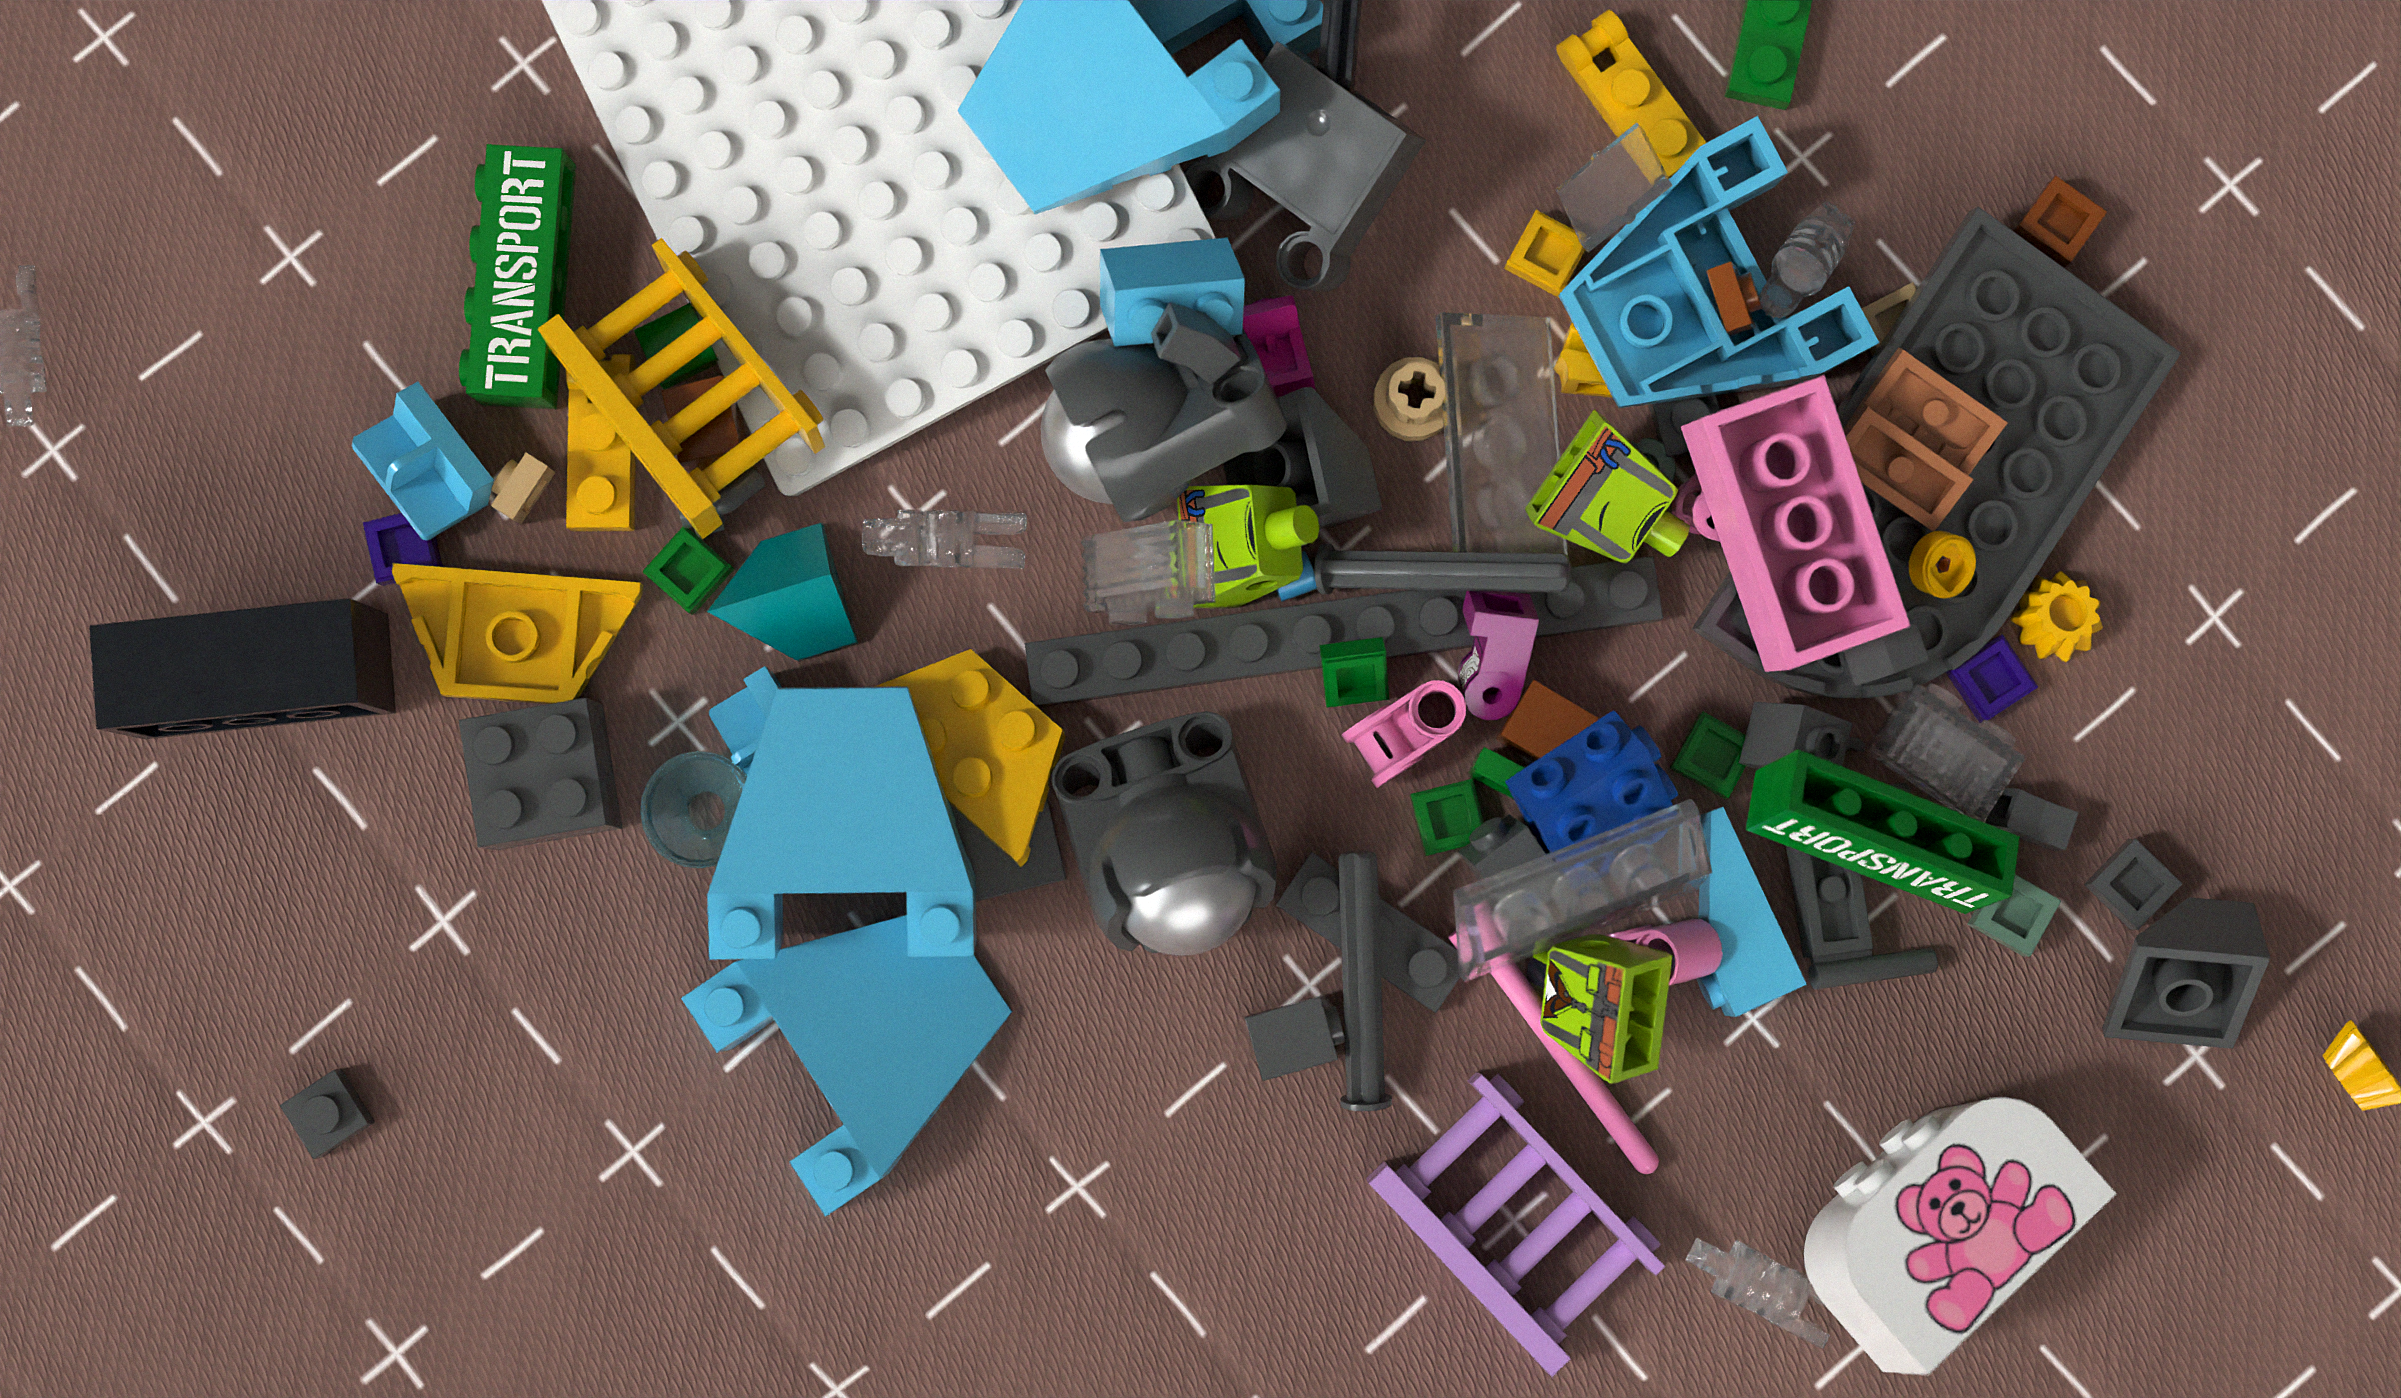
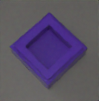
M402 513L363 522L377 584L385 586L396 583L392 574L393 563L443 567L436 536L430 540L421 539Z
M2003 634L1987 642L1975 655L1958 668L1945 672L1979 723L1986 722L2038 688Z

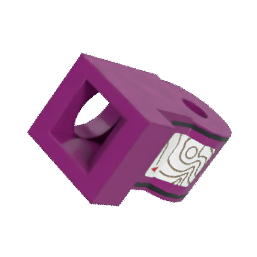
M1466 591L1462 610L1469 633L1474 636L1471 651L1462 658L1459 664L1458 681L1466 706L1474 716L1484 720H1498L1510 714L1518 704L1522 687L1524 686L1539 618L1530 594L1508 591Z

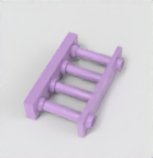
M1476 1072L1468 1082L1477 1090L1482 1098L1410 1168L1403 1164L1394 1172L1384 1161L1366 1180L1547 1373L1553 1377L1571 1359L1558 1345L1567 1337L1563 1330L1636 1259L1656 1276L1665 1267L1653 1254L1661 1244L1634 1216L1624 1224L1516 1111L1524 1103V1100L1499 1074H1496L1488 1081L1482 1074ZM1501 1116L1527 1145L1455 1215L1449 1211L1440 1220L1423 1202L1431 1193L1427 1187ZM1547 1164L1573 1192L1500 1263L1494 1259L1484 1267L1468 1250L1476 1241L1473 1234L1535 1173ZM1592 1211L1618 1240L1545 1311L1539 1307L1530 1315L1513 1297L1522 1288L1518 1282Z

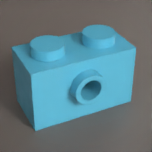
M1228 238L1100 249V307L1114 347L1154 343L1151 332L1170 301L1207 314L1231 335L1243 334L1245 278Z

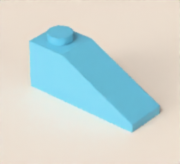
M1719 807L1702 814L1698 919L1709 923L1717 932L1722 945V958L1719 967L1714 973L1698 978L1697 982L1712 1010L1721 1007L1725 1016L1737 1017L1807 984L1724 807Z

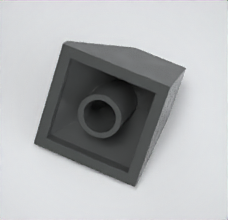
M1303 387L1278 397L1287 426L1284 434L1277 442L1259 451L1244 452L1223 463L1228 485H1261L1291 488L1296 495L1297 506L1307 505L1316 513L1319 529L1337 526L1382 510L1369 448L1312 387Z
M2189 897L2137 935L2102 1027L2104 1037L2233 1049L2270 960V954L2254 903Z

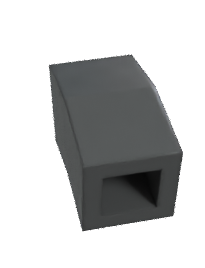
M1171 301L1151 332L1159 358L1189 367L1210 385L1241 360L1230 333L1207 314Z
M1916 622L1910 623L1908 628L1838 652L1848 685L1855 687L1929 661Z
M1997 787L1985 823L2020 836L2019 839L2055 852L2066 850L2079 812L2046 801L2021 789Z

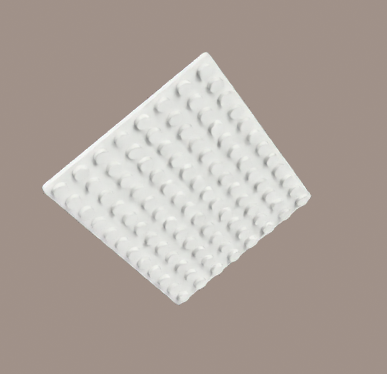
M542 0L657 240L663 238L676 255L686 250L695 259L708 278V282L702 285V287L791 395L801 389L813 402L824 421L817 425L825 445L818 453L814 454L800 435L796 433L764 457L779 491L784 495L794 497L802 494L1057 358L1061 353L1107 331L1108 327L1100 307V249L1216 239L1180 164L1171 166L1169 171L1153 176L1146 174L1113 185L1111 190L1036 215L1033 213L958 113V108L1023 0ZM694 308L699 320L701 321L703 319L702 316ZM721 339L712 344L719 359L717 363L724 377H727L741 366L740 362ZM759 386L736 402L751 433H754L780 413Z

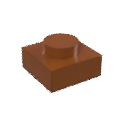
M2055 175L2047 183L2013 232L2065 268L2072 262L2107 211Z
M1731 261L1706 270L1726 332L1733 336L1756 328L1752 312L1763 308L1751 272L1739 276L1737 267Z

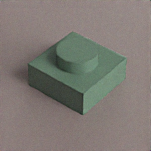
M2015 874L2012 897L1975 910L1967 925L2021 956L2031 957L2061 900Z

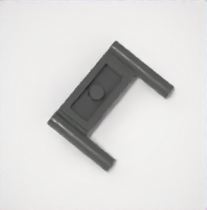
M1905 782L1888 784L1911 793L1909 785ZM1786 846L1803 958H1810L1811 965L1809 966L1808 975L1810 984L1815 990L1936 972L1938 960L1935 951L1930 947L1872 955L1873 945L1862 874Z

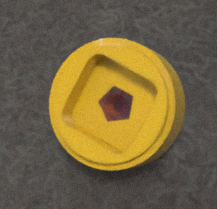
M1946 531L1930 532L1918 541L1911 553L1909 560L1910 579L1914 586L1924 593L1938 598L1954 597L1968 586L1974 575L1976 567L1975 551L1971 543L1962 536Z

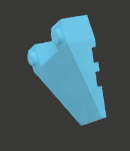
M1023 0L958 108V113L1036 215L1111 190L1113 185L1146 174L1153 176L1169 171L1173 165L1206 154L1208 157L1229 151L1280 113V89L1241 39L1187 78L1129 0Z
M1758 116L1701 145L1558 295L1618 408L1801 384L1818 378L1865 353L1879 343L1849 286L1786 319L1729 211L1774 188L1788 173ZM1730 261L1737 267L1739 276L1751 272L1763 308L1752 312L1756 328L1733 336L1726 332L1706 272L1708 269Z
M908 686L778 687L776 689L707 894L709 959H775L784 943L783 894L907 892L908 957L974 956L977 941L976 876L970 859L966 855L955 824L956 820L952 808L944 793L935 767L936 763Z
M907 915L782 948L775 959H742L735 961L681 998L716 1052L733 1049L775 1020L844 1124L789 1161L825 1217L892 1171L952 1089L969 1070L1013 1012L975 955L908 957Z

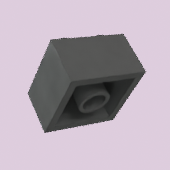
M581 698L459 720L476 839L479 848L502 850L622 829L603 704L588 698Z

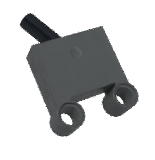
M1324 0L1318 63L1299 49L1276 41L1261 66L1280 89V113L1229 151L1208 157L1206 154L1202 160L1190 164L1184 171L1208 219L1233 221L1242 217L1249 210L1253 201L1254 187L1252 184H1254L1311 226L1309 231H1298L1289 235L1280 244L1276 254V267L1279 276L1287 285L1296 289L1329 292L1338 288L1346 280L1350 271L1351 254L1426 142V139L1354 89L1362 0ZM1220 175L1225 184V193L1222 200L1213 206L1208 197V189L1211 182ZM1317 246L1323 256V265L1320 272L1315 277L1310 278L1304 268V259L1307 252L1312 247Z

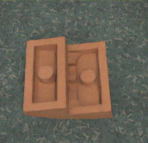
M1898 347L1843 431L1860 481L1928 529L1935 531L1974 480L1969 474L2008 422Z

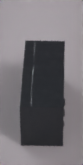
M351 598L89 625L97 730L141 739H154L396 713L388 614Z

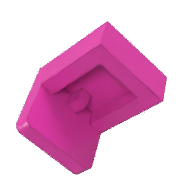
M1288 295L1275 299H1260L1244 306L1243 329L1255 348L1277 397L1303 387H1312L1315 390L1314 378L1300 329L1294 297Z

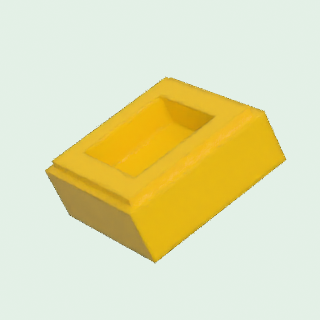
M1535 210L1504 269L1559 298L1558 295L1567 285L1591 239Z

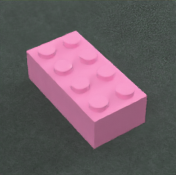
M1825 376L1725 409L1681 426L1765 672L1790 670L1910 627Z

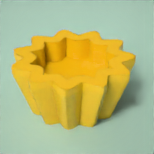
M2063 571L2057 572L2051 580L2036 575L2032 580L2031 590L2025 591L2018 602L2021 609L2010 618L2014 624L2022 628L2018 639L2020 644L2035 645L2036 654L2039 659H2045L2054 653L2064 662L2071 659L2075 649L2081 651L2091 650L2092 633L2098 632L2103 628L2101 619L2096 613L2101 606V601L2090 597V589L2086 580L2074 582Z
M2352 1020L2346 1022L2322 1055L2325 1062L2362 1111L2401 1103V1084L2358 1026Z

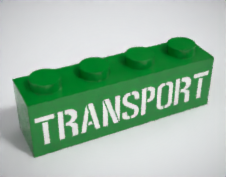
M487 144L485 164H478L476 168L475 194L477 200L482 202L480 225H474L470 233V257L472 262L477 263L475 287H468L464 300L465 320L468 325H471L470 348L463 349L460 355L459 378L461 385L466 387V394L484 406L557 410L560 362L549 349L538 328L557 314L564 320L576 164L562 148Z
M1799 749L1755 771L1746 830L1963 914L2012 897L2020 836Z

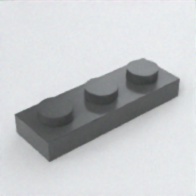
M1311 852L1276 906L1341 949L1339 870ZM1378 897L1381 977L1432 1012L1437 1013L1471 962V959L1468 957L1463 958L1458 950Z

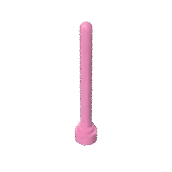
M1488 907L1462 924L1448 937L1463 958L1470 956L1476 965L1483 962L1635 1169L1642 1174L1653 1173L1659 1165L1657 1154L1601 1078L1544 1033L1540 1024L1543 1000L1503 948L1507 944L1506 939L1501 934L1505 927L1491 908Z

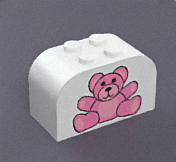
M1993 1098L1941 1108L1927 1113L1914 1124L1910 1119L1899 1123L1881 1139L1879 1145L1885 1151L1868 1167L1864 1162H1860L1850 1168L1835 1182L1833 1188L1839 1194L1817 1214L1808 1230L1804 1246L1805 1269L1816 1295L1882 1372L1928 1375L2113 1198L2116 1193L2054 1122L2042 1111L2026 1102L2010 1098Z

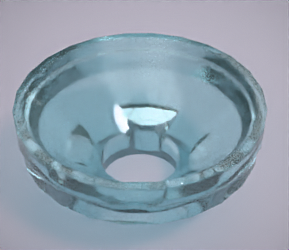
M694 751L683 753L667 760L648 780L641 798L640 815L642 827L648 841L660 855L675 864L702 869L717 866L747 774L739 765L735 766L729 758L712 752ZM702 792L715 793L724 803L725 813L723 820L716 828L711 830L699 829L691 822L689 817V807L692 800Z

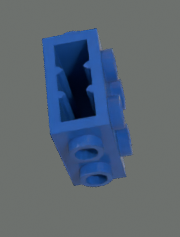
M1615 710L1505 781L1530 832L1573 895H1576L1592 883L1601 881L1612 870L1647 847L1656 845L1668 833L1681 826L1671 800L1678 796V792L1659 764H1654L1655 761L1662 757L1658 747L1641 725L1631 730Z

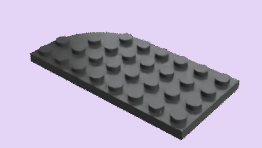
M1979 206L1967 213L1836 410L1841 426L1844 429L1876 378L1899 347L2008 422L1969 474L1974 480L1935 530L1962 536L1971 543L1976 555L1974 575L1968 586L1961 593L1951 598H1938L1918 590L1912 583L1909 575L1910 556L1918 541L1933 531L1861 482L1909 623H1917L1929 661L1856 687L1848 685L1838 652L1790 670L1765 672L1731 572H1729L1692 627V630L1748 669L1781 686L1810 695L1830 698L1887 696L1915 689L1916 686L1931 681L1948 670L1958 668L1975 655L1997 633L2012 613L2181 355L2180 351ZM1943 557L1936 563L1937 569L1941 568Z

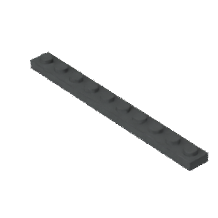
M1654 556L1631 559L1626 564L1613 561L1571 567V581L1568 589L1561 593L1516 592L1530 594L1539 618L1535 639L1658 622L1663 619ZM1404 590L1024 643L1032 703L1038 708L1321 668L1319 645L1383 637L1386 659L1471 648L1474 636L1469 633L1462 610L1466 591Z

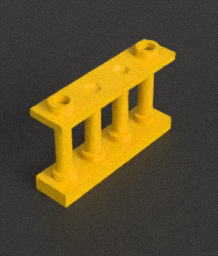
M660 238L652 244V247L665 271L663 275L588 330L582 325L573 332L561 316L557 314L540 326L538 331L554 356L701 538L704 539L723 524L713 506V503L721 498L718 492L796 433L800 435L814 454L818 453L825 447L817 427L824 419L813 402L801 389L791 395L702 287V285L708 282V278L695 259L686 250L676 255L663 238ZM683 293L703 319L627 376L620 372L611 379L598 363L606 357L603 350L679 294ZM721 339L740 362L741 366L664 424L658 419L649 426L636 410L644 404L641 397ZM759 386L780 413L703 471L696 467L687 473L674 457L682 451L679 444Z

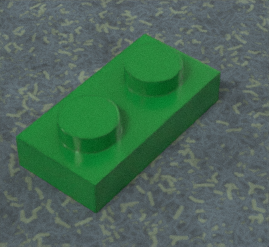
M1812 0L1745 1L1725 93L1726 98L1781 110L1787 109L1791 102Z

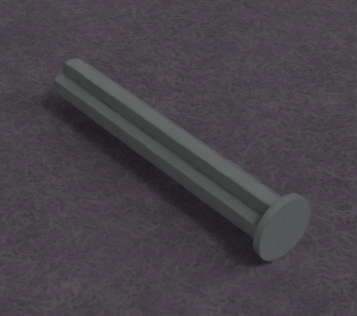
M1321 544L1315 558V582L1321 594H1331L1334 588L1561 593L1568 589L1571 581L1569 557L1565 554L1352 551L1335 550L1332 544Z
M1351 850L1341 854L1338 859L1347 1095L1340 1098V1106L1352 1111H1376L1386 1109L1392 1105V1097L1385 1094L1377 856L1372 851Z

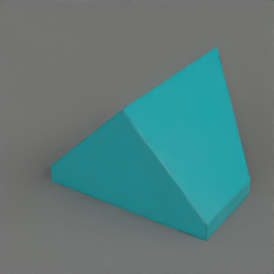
M822 523L760 541L707 611L798 662L858 644Z

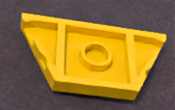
M393 563L392 567L393 577L396 584L401 588L413 618L411 621L418 639L424 645L430 660V669L440 694L445 697L552 704L578 699L643 595V584L641 582Z
M972 649L874 686L909 687L936 763L935 767L947 801L949 800V803L1016 864L1022 867L1028 861L1031 851L1029 843L1039 811L1043 812L1049 793L1048 781L1052 768L1058 763L1066 736L1063 730Z

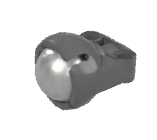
M1244 329L1243 334L1232 335L1241 360L1212 385L1189 367L1159 358L1154 343L1114 347L1112 338L1083 342L1061 353L1045 369L1054 390L1047 400L1041 420L1043 451L1056 477L1067 488L1083 498L1099 503L1113 504L1123 522L1144 520L1166 509L1189 487L1193 478L1244 452L1259 451L1277 442L1285 432L1287 426L1286 419L1261 360Z
M1204 711L1162 720L1100 740L1064 756L1055 765L1052 774V785L1061 808L1095 923L1118 949L1133 951L1138 945L1142 944L1144 949L1151 953L1181 956L1204 953L1226 942L1240 927L1245 925L1252 915L1251 907L1263 909L1273 899L1276 887L1277 863L1238 753L1232 728L1227 720L1219 714ZM1204 747H1220V750L1211 756H1195ZM1083 786H1098L1093 793L1087 796H1073Z

